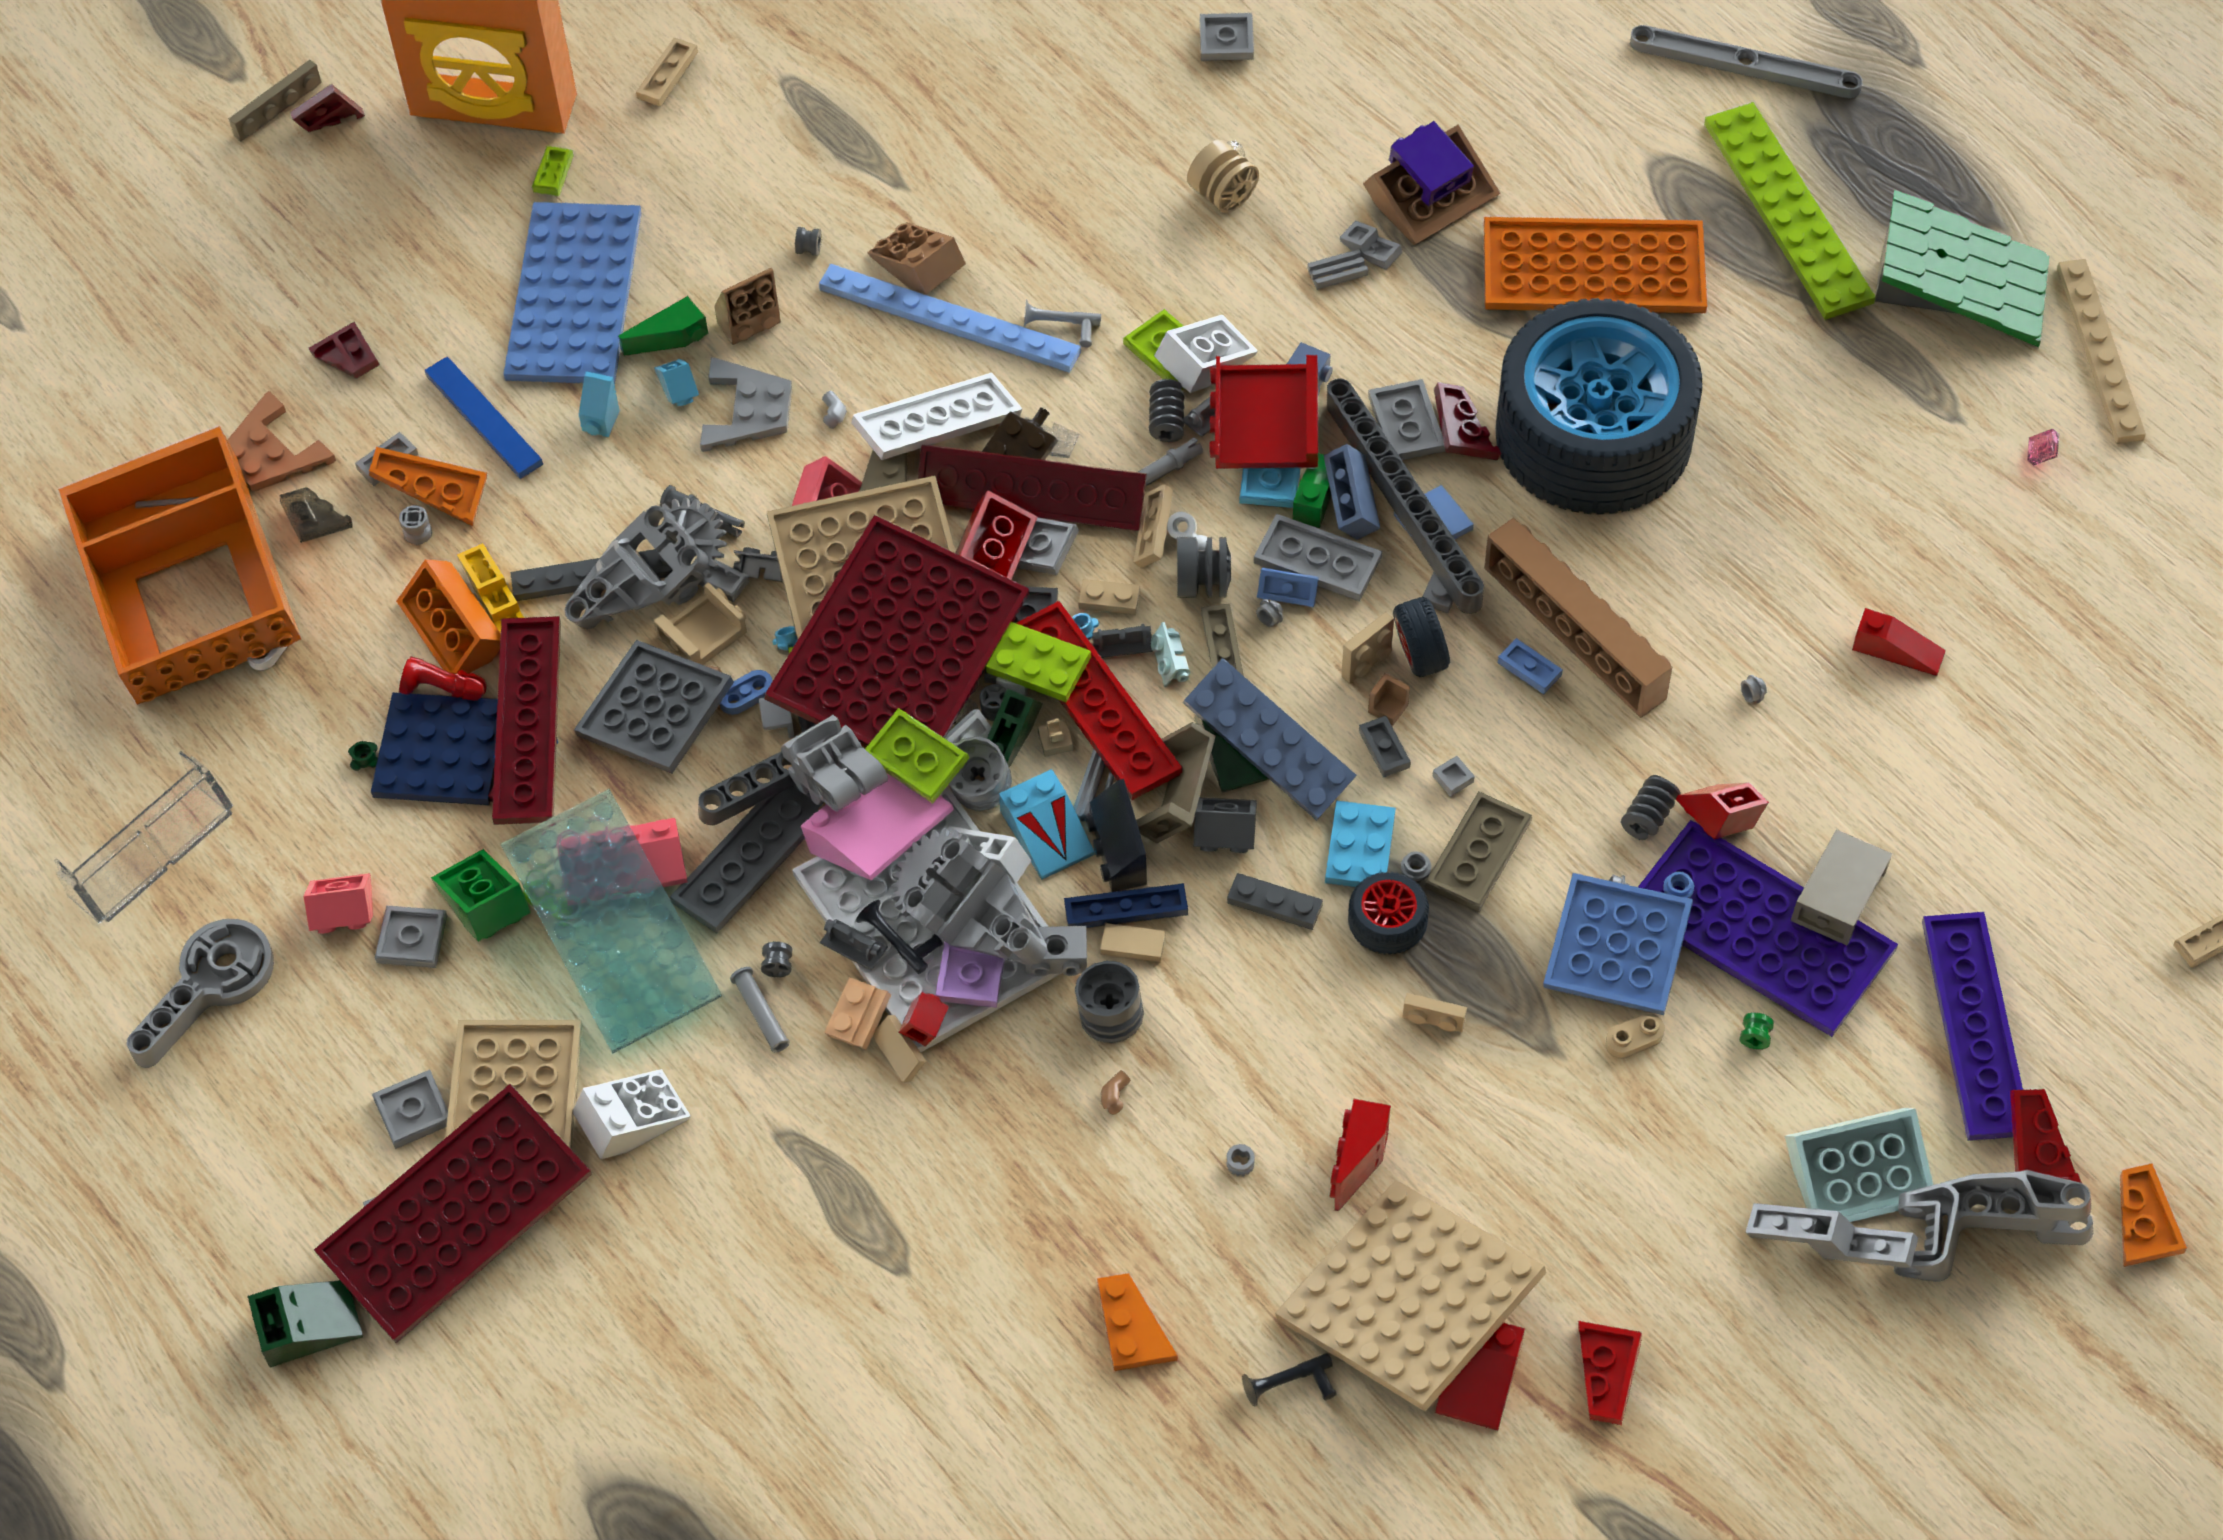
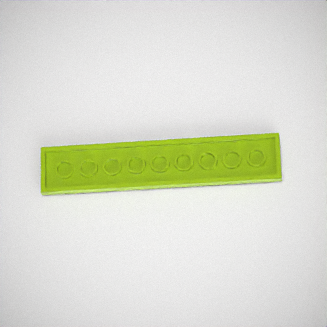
M1752 102L1705 117V127L1824 320L1874 304L1876 296L1755 103Z

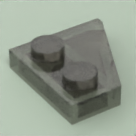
M307 487L279 495L280 504L300 543L352 528L350 516L347 514L344 517L334 510V505L324 499H320L315 492Z

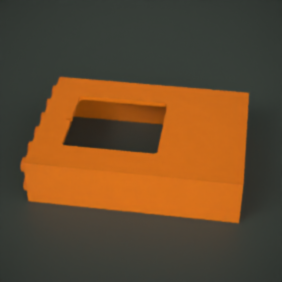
M220 426L58 489L118 675L137 705L152 701L156 697L168 692L179 690L183 686L198 680L207 679L211 675L226 669H232L248 661L247 658L249 657L260 658L272 649L287 647L296 641L302 640L238 459ZM199 497L184 504L135 508V503L139 501ZM228 545L253 617L160 653L137 581L142 577L221 546Z

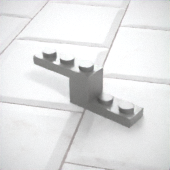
M1757 1203L1753 1204L1746 1233L1751 1238L1808 1243L1823 1259L1911 1268L1918 1242V1237L1910 1232L1854 1227L1839 1211Z

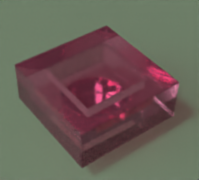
M2052 428L2029 437L2027 460L2033 466L2058 457L2059 433Z

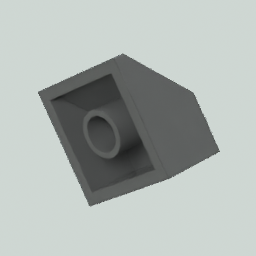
M1199 797L1195 812L1194 847H1200V850L1208 852L1217 851L1218 848H1230V851L1234 853H1246L1248 849H1254L1257 800Z

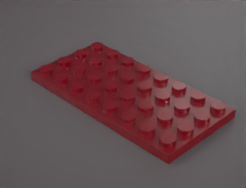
M509 1084L318 1245L314 1251L390 1338L397 1343L588 1179L592 1172L519 1092Z

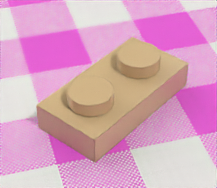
M1083 579L1079 597V609L1136 615L1140 585Z
M1407 993L1403 1007V1018L1415 1024L1426 1023L1438 1026L1444 1031L1463 1032L1467 1007Z

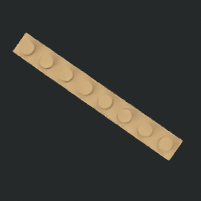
M2086 259L2059 262L2057 271L2115 442L2120 444L2144 441L2146 433Z

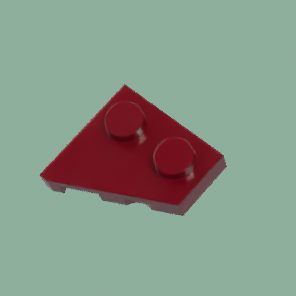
M333 84L290 112L292 120L307 132L316 131L325 126L341 124L340 119L356 115L357 119L365 116L363 108Z

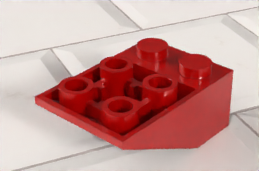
M1353 1099L1351 1110L1345 1109L1342 1137H1339L1336 1153L1337 1161L1336 1165L1333 1166L1330 1182V1198L1335 1199V1211H1339L1383 1162L1389 1134L1391 1105Z

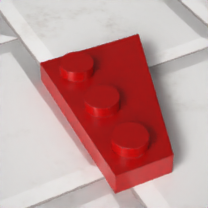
M2045 1089L2011 1090L2015 1172L2029 1170L2082 1183L2079 1174L2075 1172L2071 1162L2069 1149L2063 1142L2058 1129V1121Z
M1578 1321L1590 1420L1622 1425L1642 1342V1332Z

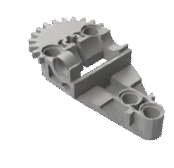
M683 498L681 506L678 500L673 499L671 509L664 503L662 507L657 505L651 506L646 512L643 511L611 542L565 606L567 619L584 629H592L603 619L608 622L614 620L610 615L630 610H639L658 601H663L668 605L672 602L681 605L689 601L697 593V584L705 578V575L709 578L712 576L709 571L710 568L718 569L719 565L714 559L724 557V554L718 551V548L727 545L725 541L719 540V538L726 535L724 529H718L723 524V520L720 518L714 520L718 513L714 509L708 512L710 506L706 503L700 507L698 499H694L690 505V500ZM664 517L662 524L658 526L659 521ZM644 539H647L659 551L661 557L673 570L663 581L636 551L638 545ZM697 556L695 563L691 565L692 559ZM606 589L604 596L601 597V593ZM585 609L584 615L580 617L581 612Z
M943 828L939 834L936 830H933L930 839L926 835L922 836L920 846L915 842L912 843V853L907 851L903 853L907 860L905 862H897L896 865L901 868V871L893 873L892 877L898 881L893 883L890 888L896 891L891 896L897 902L894 906L901 910L900 913L905 917L910 914L951 946L1028 965H1035L1045 957L1047 952L1046 942L1008 874L967 843L968 837L963 833L959 835V832L955 829L950 832ZM981 872L983 875L947 922H944L943 918L959 899L943 886L944 882H949L963 893L976 875Z

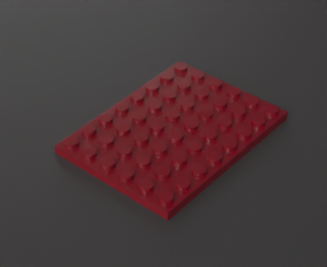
M874 515L766 691L765 700L816 725L834 715L838 718L841 728L847 725L864 748L870 744L898 708L943 738H946L986 669V665L1029 595V588Z

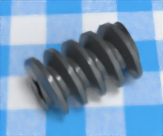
M1158 380L1150 387L1149 433L1153 438L1162 442H1175L1184 436L1183 410L1185 405L1183 401L1185 395L1181 390L1182 384L1176 380Z
M1651 775L1643 783V787L1639 789L1637 796L1633 799L1632 805L1628 807L1626 814L1621 818V825L1624 830L1638 840H1646L1648 835H1656L1659 832L1658 827L1663 825L1664 818L1670 814L1669 809L1675 806V800L1681 794L1679 788L1669 780L1658 775Z

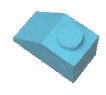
M677 359L654 367L670 403H677V406H683L692 403V397L699 395L689 363L682 359Z
M586 371L579 408L582 431L591 435L609 437L620 412L613 377Z

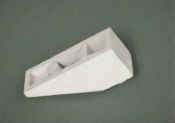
M951 826L947 828L950 832L955 829L959 832V835L963 833L967 836L966 842L1002 868L1008 874L1012 883L1016 884L1031 862V859L1016 837Z

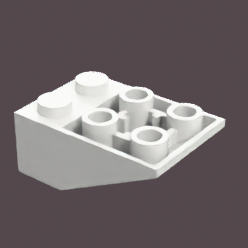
M662 1069L583 1088L573 1108L575 1118L600 1159L628 1153L689 1120L691 1117Z

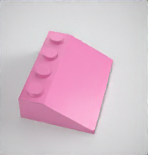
M887 773L888 781L866 795L860 793L861 797L837 812L826 804L801 825V829L811 854L872 880L908 850L913 842L916 843L923 835L949 815L954 808L941 795L932 804Z

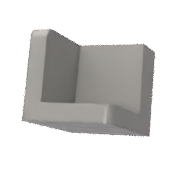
M765 697L758 698L763 729L772 730L787 727L789 738H795L791 712L765 700Z

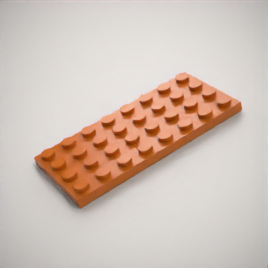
M1484 217L1485 310L1545 311L1549 308L1553 309L1554 306L1559 304L1565 305L1566 302L1570 301L1578 302L1581 299L1591 300V298H1599V300L1612 299V301L1616 302L1617 300L1625 301L1626 304L1633 303L1639 308L1644 307L1649 309V312L1706 313L1707 290L1703 220Z

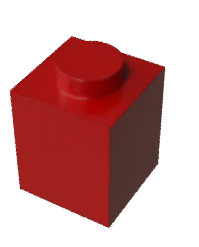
M921 992L912 1001L899 1033L926 1047L936 1037L949 1006L942 1003L939 997Z

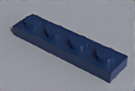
M1184 883L1064 898L1067 926H1086V928L1105 926V923L1122 924L1188 915Z

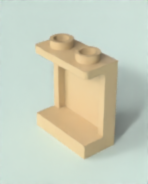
M709 582L704 585L705 594L675 617L668 620L662 614L654 620L657 637L675 655L704 665L747 633L745 624L747 618L743 610L737 605L733 606L728 601L725 593L720 588L715 589Z

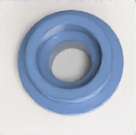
M1674 872L1665 879L1663 890L1666 894L1689 899L1694 891V883L1686 873ZM1680 886L1683 890H1677L1673 887Z

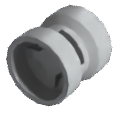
M416 505L404 508L399 515V521L406 541L414 545L427 542L431 538L432 529L426 510Z

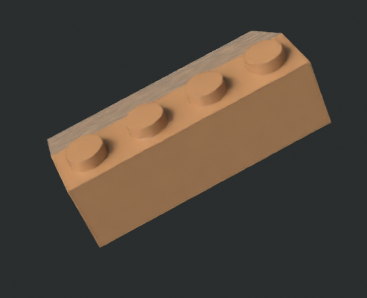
M1459 124L1447 130L1445 134L1474 165L1471 181L1432 205L1427 206L1421 199L1423 189L1398 160L1376 172L1363 183L1375 205L1413 245L1418 244L1501 194Z

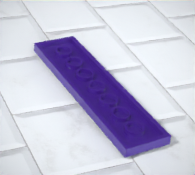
M1973 912L1924 916L1922 926L1967 1141L2012 1138L2010 1091L2023 1090L1985 913Z

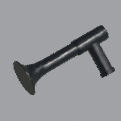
M880 900L869 903L859 913L856 922H867L873 925L917 974L924 972L928 964L923 958L937 947L943 945L940 937L934 934L929 940L914 950L881 916L879 911Z
M1328 1353L1265 1378L1251 1379L1246 1374L1242 1375L1244 1391L1253 1406H1257V1400L1264 1392L1312 1374L1324 1400H1329L1337 1394L1324 1371L1333 1366L1332 1359Z

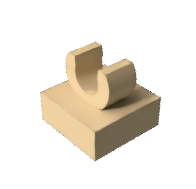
M1059 719L1049 720L1046 725L1037 726L1045 757L1073 751V742L1066 720L1060 722Z

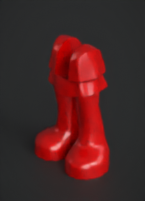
M412 656L405 663L399 685V693L405 695L411 694L419 684H429L451 693L452 697H461L462 699L473 701L480 699L487 690L485 679L474 673L468 674L462 669L456 674L450 673L423 659Z

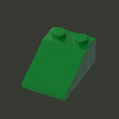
M484 849L431 877L433 883L463 926L478 942L493 936L497 931L510 924L519 922L522 917L531 913L520 884Z

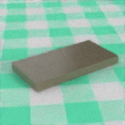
M1478 791L1428 876L1425 888L1479 912L1530 825L1532 815Z

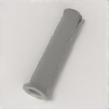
M743 967L738 969L731 975L730 981L737 985L769 1043L772 1052L783 1051L789 1046L790 1041L786 1038L754 980L752 968Z

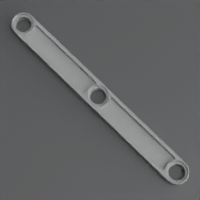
M1646 25L1636 26L1631 31L1630 45L1639 52L1844 98H1855L1861 92L1863 79L1858 73ZM1644 35L1648 37L1649 40L1641 42L1638 41L1635 37ZM1747 58L1751 60L1752 63L1749 65L1741 64L1739 60ZM1853 82L1856 84V87L1847 88L1843 83Z

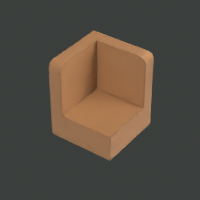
M1384 673L1369 694L1368 713L1377 718L1387 716L1390 724L1394 726L1409 705V685Z

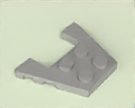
M711 358L709 383L737 385L732 425L703 424L700 442L702 452L712 450V446L725 444L727 447L735 445L738 440L752 437V440H757L788 431L792 395L791 380L718 358Z

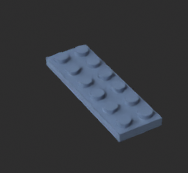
M1224 658L1216 664L1183 701L1185 706L1316 821L1357 776Z

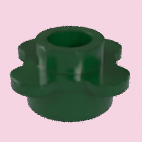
M360 741L351 746L348 750L349 755L352 757L351 769L359 771L361 768H375L378 760L376 757L377 745L373 742Z

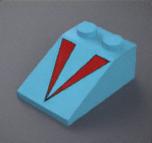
M1052 769L999 793L1000 812L1031 859V863L1041 880L1095 855L1074 807Z

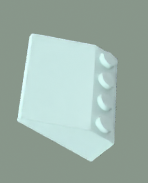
M1901 1108L1785 1136L1792 1169L1805 1205L1809 1209L1839 1211L1849 1222L1896 1212L1898 1211L1900 1194L1933 1185L1916 1108Z

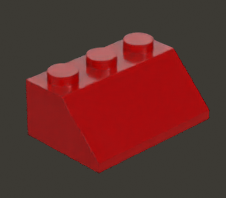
M987 491L976 504L955 553L1012 580L1038 517Z

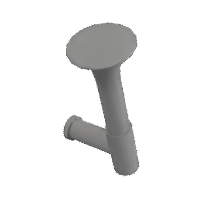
M1026 299L1024 327L1026 324L1036 320L1081 324L1079 344L1082 347H1090L1092 345V326H1100L1101 314L1042 310L1031 306Z

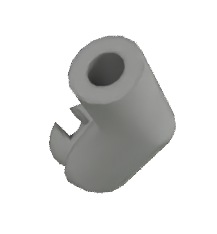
M828 391L822 397V400L829 407L828 414L824 416L823 421L829 428H835L838 423L841 424L847 410L833 391Z

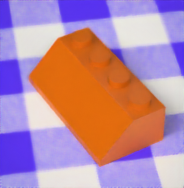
M425 559L396 602L442 669L455 674L462 669L469 674L493 660L500 650L501 633L451 562Z

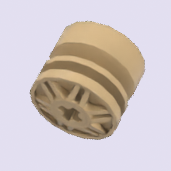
M1216 140L1204 147L1191 163L1187 173V183L1201 196L1206 197L1212 205H1215L1223 213L1232 212L1243 205L1253 193L1259 180L1258 168L1249 162L1247 158L1240 156L1237 150L1224 140Z

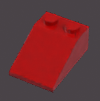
M1503 1322L1439 1395L1435 1413L1498 1431L1522 1348L1525 1328Z

